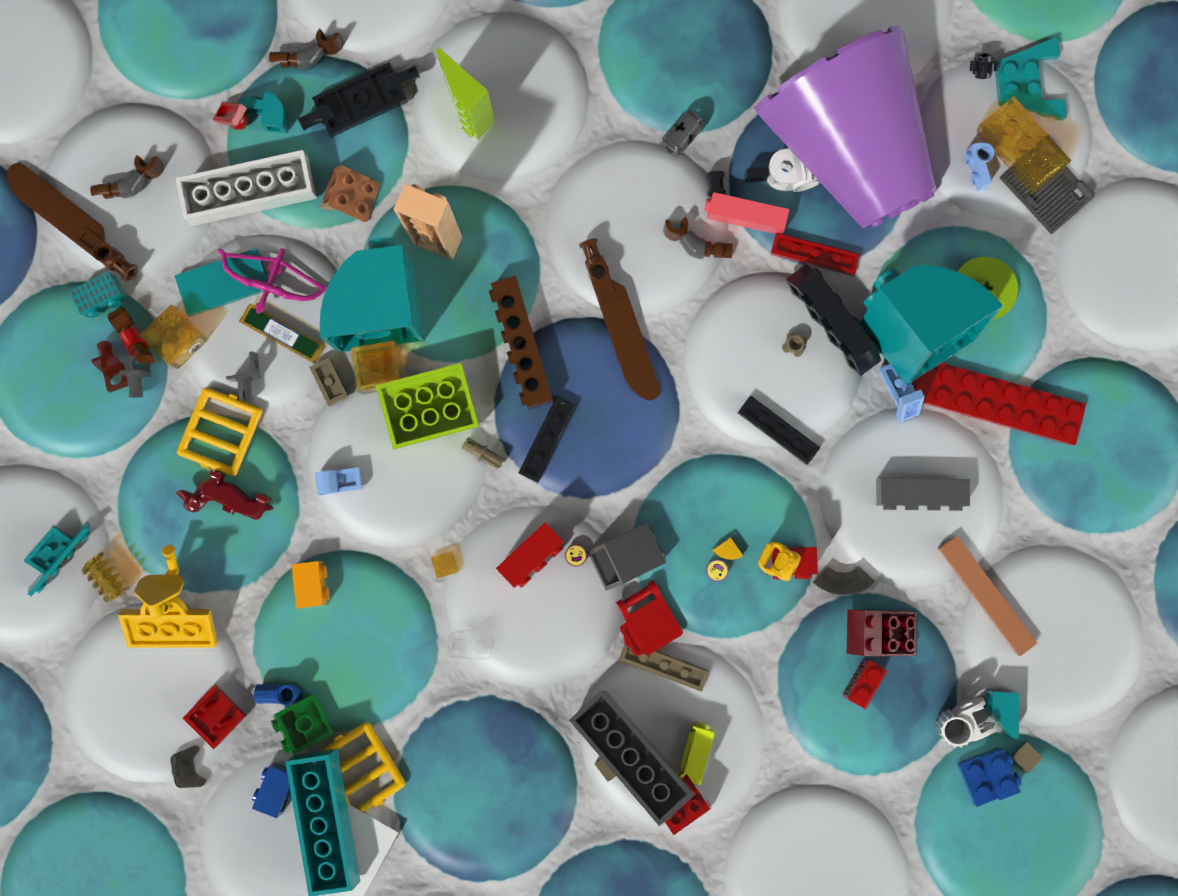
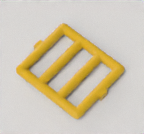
M208 387L203 388L178 446L177 454L199 463L201 467L208 470L212 468L227 475L236 476L263 410L247 402L239 401V397L235 395H226ZM208 398H213L251 413L252 416L248 426L205 410ZM200 417L244 434L240 445L237 446L196 430ZM192 437L236 454L232 465L228 466L188 450L187 448Z
M369 722L362 723L345 735L342 733L334 738V742L320 750L339 749L363 733H366L372 744L340 764L341 772H345L376 751L383 763L344 787L347 803L352 806L347 796L386 771H389L395 782L355 807L362 812L367 811L373 806L378 807L385 802L384 799L406 785L404 778Z

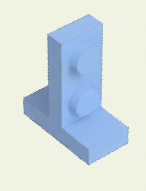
M890 364L879 368V374L897 407L896 417L899 423L920 415L925 398L922 391H915L912 383L906 385Z

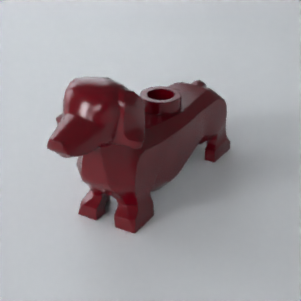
M210 470L209 474L211 477L200 482L194 493L183 489L176 492L184 501L183 507L193 513L199 512L208 502L215 501L222 504V510L234 515L237 512L251 519L258 520L265 511H270L274 508L269 505L272 498L262 493H257V500L249 498L233 483L223 482L226 475L217 470Z

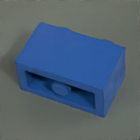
M274 762L269 767H265L260 779L263 782L261 787L257 788L253 794L252 801H254L252 809L278 818L283 814L291 792L286 767Z

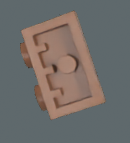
M343 165L333 168L320 208L326 211L335 209L357 220L367 222L380 183Z

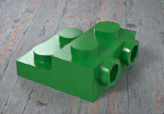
M316 694L273 714L274 719L270 721L276 733L280 731L284 739L280 741L284 752H290L291 755L334 734Z

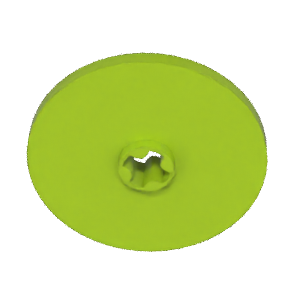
M987 256L977 257L966 262L957 271L975 280L982 286L986 284V287L990 289L989 291L1003 305L992 320L1002 317L1014 306L1018 296V283L1012 269L1003 261Z

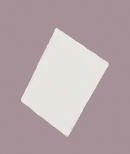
M347 803L361 882L352 891L340 892L339 894L342 896H364L398 832Z

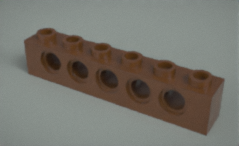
M516 276L492 282V290H489L492 303L497 302L499 310H496L495 314L498 323L502 322L505 329L501 331L504 344L509 343L511 351H508L507 355L510 364L515 363L517 371L513 372L516 385L521 384L523 392L519 393L522 405H527L528 410L553 403ZM504 299H513V305L511 307H504L502 305ZM513 318L520 321L519 326L516 328L508 326L509 321ZM517 339H524L526 341V345L521 349L516 348L514 343ZM524 359L532 361V366L529 369L520 367ZM529 380H536L539 383L535 390H529L526 387Z

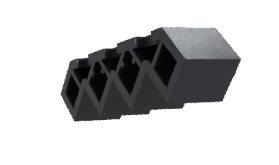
M805 264L786 278L792 294L805 303L810 317L824 328L830 343L842 351L851 369L862 376L882 361L878 353L880 351L878 345L868 337L861 328L860 322L850 314L843 305L840 296L833 292L817 268L813 269Z

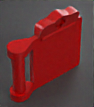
M653 580L647 583L648 586L622 601L620 599L615 602L626 623L620 626L624 644L636 656L643 653L650 655L683 634L682 629ZM653 594L655 600L635 612L629 613L627 608Z

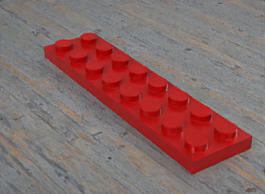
M944 363L939 364L911 382L915 391H922L925 397L923 404L1071 446H1075L1077 443L1086 408V403Z

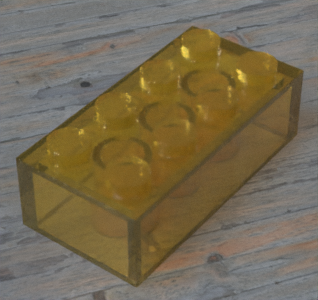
M1014 96L978 126L977 133L986 143L993 146L997 156L1032 195L1066 169L1072 161Z

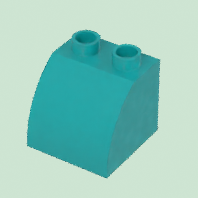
M382 237L369 240L368 249L355 251L338 268L326 289L320 311V338L338 353L424 341L415 267L403 246L395 245V239Z
M915 265L900 274L896 268H892L874 282L873 285L877 290L863 302L867 311L860 324L869 338L878 345L880 352L903 382L908 385L975 342L1003 305L984 286L959 272L937 266Z

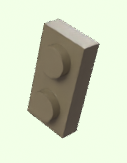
M329 357L309 367L328 406H332L349 397Z

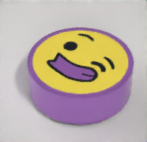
M712 560L706 567V574L712 581H722L728 575V566L722 560Z

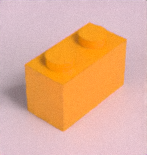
M323 561L291 564L296 609L327 605V600L330 599L329 588L325 587L324 578H327V567L323 565Z

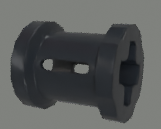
M710 171L706 173L709 183L707 196L712 197L713 192L726 195L723 182L725 177L724 171Z

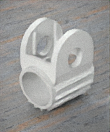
M789 148L781 149L772 156L768 165L769 176L767 182L773 189L800 192L820 184L819 180Z
M984 698L968 700L956 705L951 710L942 711L941 715H938V721H935L937 723L936 729L943 741L948 745H953L954 748L956 746L962 748V746L968 745L969 742L980 740L997 730V726L993 722L989 723L986 721L977 725L972 713L984 708L983 706L986 704ZM954 719L963 720L964 727L960 734L956 736L945 735V726L948 722Z

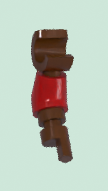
M119 307L109 313L107 318L117 334L120 333V337L129 354L134 356L140 364L155 363V359L149 350L148 342L135 326H132L135 323L125 308Z

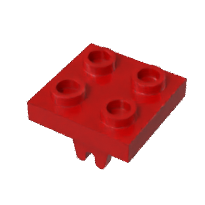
M214 685L182 719L215 749L247 715L217 685Z

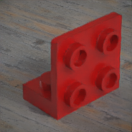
M687 773L683 779L696 795L666 822L673 835L712 809L709 802L705 801Z

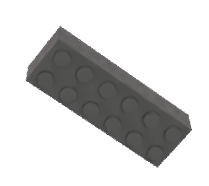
M601 690L569 720L658 826L665 824L696 795L607 691Z

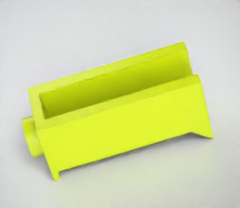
M698 722L697 725L691 723L693 730L690 729L680 765L681 771L678 772L680 774L684 771V774L680 776L683 778L687 773L691 781L698 785H701L715 734L713 729H710L711 725L703 722Z

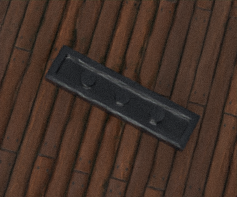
M556 396L518 474L536 483L539 482L576 407L575 404Z
M752 396L748 398L737 413L805 465L810 463L821 448Z

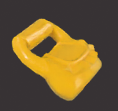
M769 542L766 544L758 564L765 573L777 576L783 581H789L794 575L801 557L797 552L789 550L780 542ZM777 547L780 552L771 568L766 567L772 552Z

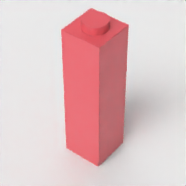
M713 192L711 199L707 198L704 211L708 212L707 219L776 234V232L783 234L789 209L715 192Z

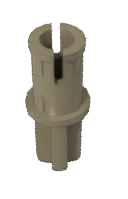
M470 437L462 445V450L477 457L478 461L482 460L496 469H499L504 462V458L489 450L487 445L482 446Z

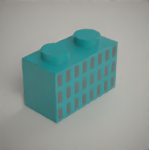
M106 272L69 291L79 313L88 318H95L108 308L118 307L122 304V301L127 299L117 276L110 272Z

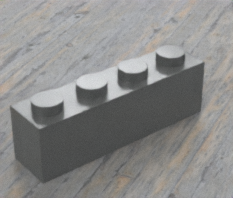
M880 478L876 480V506H883V510H897V506H905V510H919V506H927L928 511H940L941 507H949V511H963V507L970 506V480Z

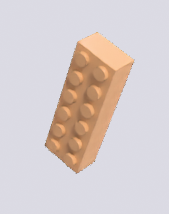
M404 184L393 210L413 245L453 261L463 237L449 202L446 201L447 198L438 193L433 195L426 193L423 187L412 184V186Z

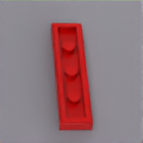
M777 232L770 253L773 256L851 276L855 274L860 255L859 253Z

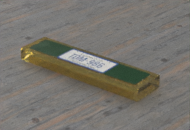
M249 303L239 320L245 326L313 364L316 363L325 348V345L269 313L265 311L257 313L256 306Z

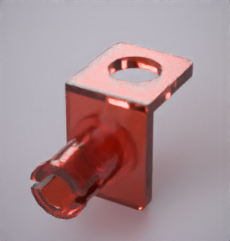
M101 341L97 344L99 357L91 361L103 373L106 389L111 393L127 387L129 382L128 378L121 375L120 383L117 385L111 384L112 377L120 375L119 371L126 369L125 365L113 354L110 341Z

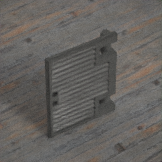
M1041 141L1004 173L1000 179L1052 235L1094 198V193L1084 181L1079 180L1058 158V153L1049 143ZM1042 150L1049 157L1045 163L1037 156ZM1077 188L1084 195L1079 201L1072 194Z

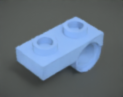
M989 143L972 144L965 151V162L970 166L972 172L971 182L976 186L977 192L987 189L992 184L986 164L994 157L995 151ZM978 152L983 153L985 159L980 158Z
M359 467L315 473L318 495L363 489Z

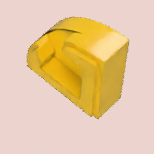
M731 538L712 550L719 557L729 560L738 559L743 556Z

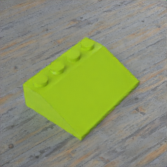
M438 47L436 49L437 57L445 83L459 116V122L462 125L461 129L470 138L474 136L479 140L495 123L489 92Z
M462 363L376 385L393 450L480 427Z

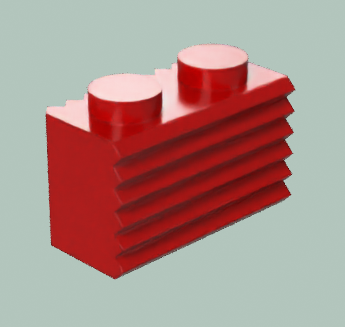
M862 659L863 662L860 663L861 666L856 670V674H853L854 678H851L852 682H849L850 685L847 686L843 697L866 710L888 671L871 660Z

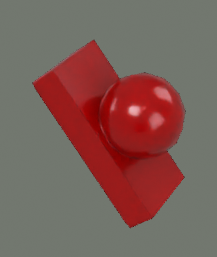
M223 101L213 117V120L218 124L229 125L234 130H243L249 123L248 115L245 113L247 108L239 103Z

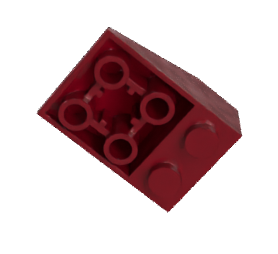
M847 609L846 654L859 656H916L917 612Z

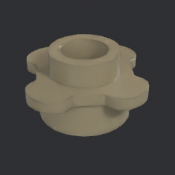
M790 332L786 335L787 341L782 346V350L785 353H793L795 357H800L803 354L802 349L804 345L807 344V339Z

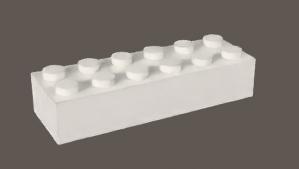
M304 150L175 178L183 218L191 226L317 199L309 157Z

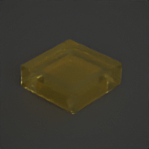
M453 551L431 557L437 579L459 572Z

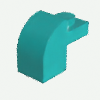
M264 91L263 100L256 96H250L249 99L242 98L241 104L247 108L245 111L247 114L261 115L260 125L266 132L287 134L288 113L274 94Z

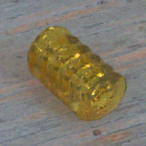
M101 552L87 561L81 572L83 575H88L87 580L93 582V588H99L98 594L104 595L103 601L110 602L121 597L129 590L130 586L122 587L126 580L117 581L120 573L112 575L115 566L107 568L106 565L110 560L101 561V558L104 556V552Z

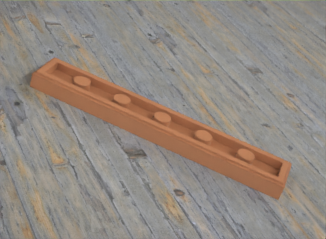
M954 536L938 548L1018 656H1022L1038 644L958 536Z

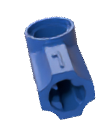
M296 683L256 684L254 690L255 704L290 705L299 701L302 697V688ZM288 688L291 689L293 692L292 699H289L286 696V690Z

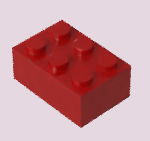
M545 522L498 565L496 569L513 588L517 586L522 588L532 579L529 575L533 571L538 573L548 564L545 561L551 555L556 557L564 549L561 546L564 541Z

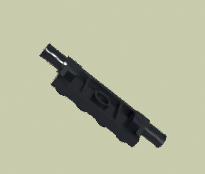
M390 62L312 97L316 105L315 111L298 117V121L304 131L322 123L332 138L408 103L402 87L404 84L420 78V75L415 65L397 73V71L393 70Z

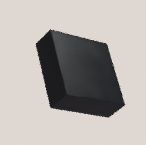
M747 168L744 174L745 182H765L769 176V168Z

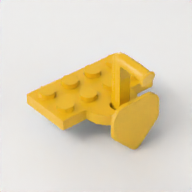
M166 545L162 548V554L165 556L168 566L166 575H147L142 577L134 590L135 595L143 602L141 609H121L118 614L127 647L216 648L218 640L211 610L188 609L186 604L177 597L181 593L184 580L183 577L178 575L179 567L174 546Z

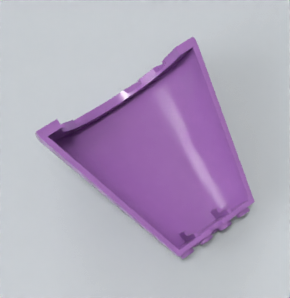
M891 26L884 33L880 29L839 48L832 57H823L777 87L778 92L767 95L754 107L756 113L863 229L869 225L874 228L884 222L883 218L888 216L890 220L901 214L904 210L907 211L917 206L918 203L925 202L935 196L933 192L936 190L909 54L904 31L900 26Z

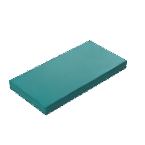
M257 248L240 253L243 255L260 256ZM227 258L228 266L235 273L267 283L268 278L262 260ZM222 260L174 275L187 316L189 317L264 292V290L252 286L248 287L233 279L224 270Z

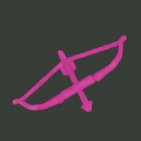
M284 248L279 250L277 258L226 253L223 249L217 250L221 254L224 270L233 279L248 287L252 286L264 290L260 302L256 303L257 313H261L267 308L265 302L269 293L283 296L284 299L309 301L315 300L328 287V285L323 286L282 260L285 252ZM227 257L271 261L268 267L271 274L267 283L235 273L228 266ZM285 266L319 287L320 290L313 295L303 296L272 284L276 274H280Z

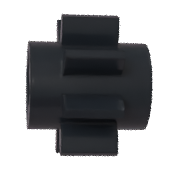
M979 53L974 60L970 61V71H973L972 74H975L977 79L990 78L993 71H997L998 61L993 58L991 53Z

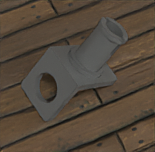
M253 351L249 352L251 373L226 376V380L238 382L239 401L254 400L251 381L261 378L258 354Z
M128 354V370H121L119 374L129 379V397L142 398L144 397L142 378L151 377V363H146L142 369H136L133 365L135 357Z

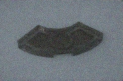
M857 566L852 571L844 573L836 572L830 567H826L812 583L832 594L849 595L867 589L875 581L860 566Z

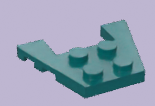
M1058 37L998 60L995 77L999 106L1024 112L1027 110L1044 117L1052 116L1060 121L1067 118L1065 99H1042L1038 60L1058 59L1060 56Z

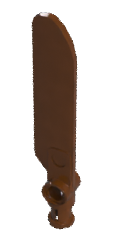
M14 163L7 170L8 182L11 190L19 200L109 270L119 273L124 281H129L135 277L138 266L130 264L125 260L122 253L105 242L104 228L99 222L24 164ZM109 252V255L104 258V255Z
M598 239L586 240L580 243L579 246L585 254L588 276L597 297L624 379L631 390L639 397L648 401L654 400L660 395V386L627 290L623 285L611 279L609 267L605 262L604 256L600 255L597 246ZM600 267L604 270V275L597 277L593 274L592 270Z

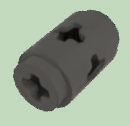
M691 110L682 113L662 137V148L673 157H677L678 154L681 155L702 131L704 122L700 116Z

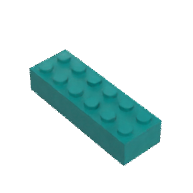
M338 749L294 755L285 763L308 896L352 891L361 881Z

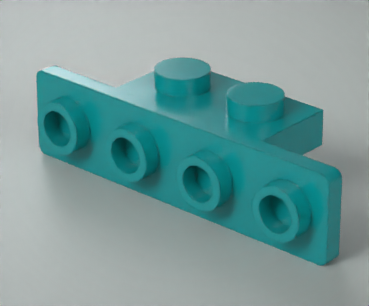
M86 521L73 537L54 525L47 531L24 558L25 563L41 572L28 588L27 595L32 597L35 592L40 593L47 584L45 580L50 575L54 576L62 566L60 563L64 558L69 559L76 550L75 546L79 541L84 542L91 533L89 531L90 523Z

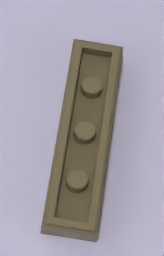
M625 644L619 661L701 692L709 674L707 669L659 651H655L650 655L643 653L636 656Z

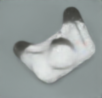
M197 745L171 756L172 775L178 788L202 787L206 784V779L198 775L195 769L194 758L200 751V747Z

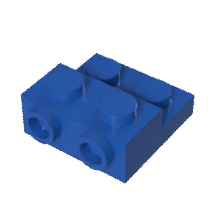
M996 747L957 763L974 806L979 807L996 799L1003 800L1021 792L1019 786L1022 785L1019 775L1016 772H1012L1010 765L1013 764V760L1008 751L1004 752L1003 749Z

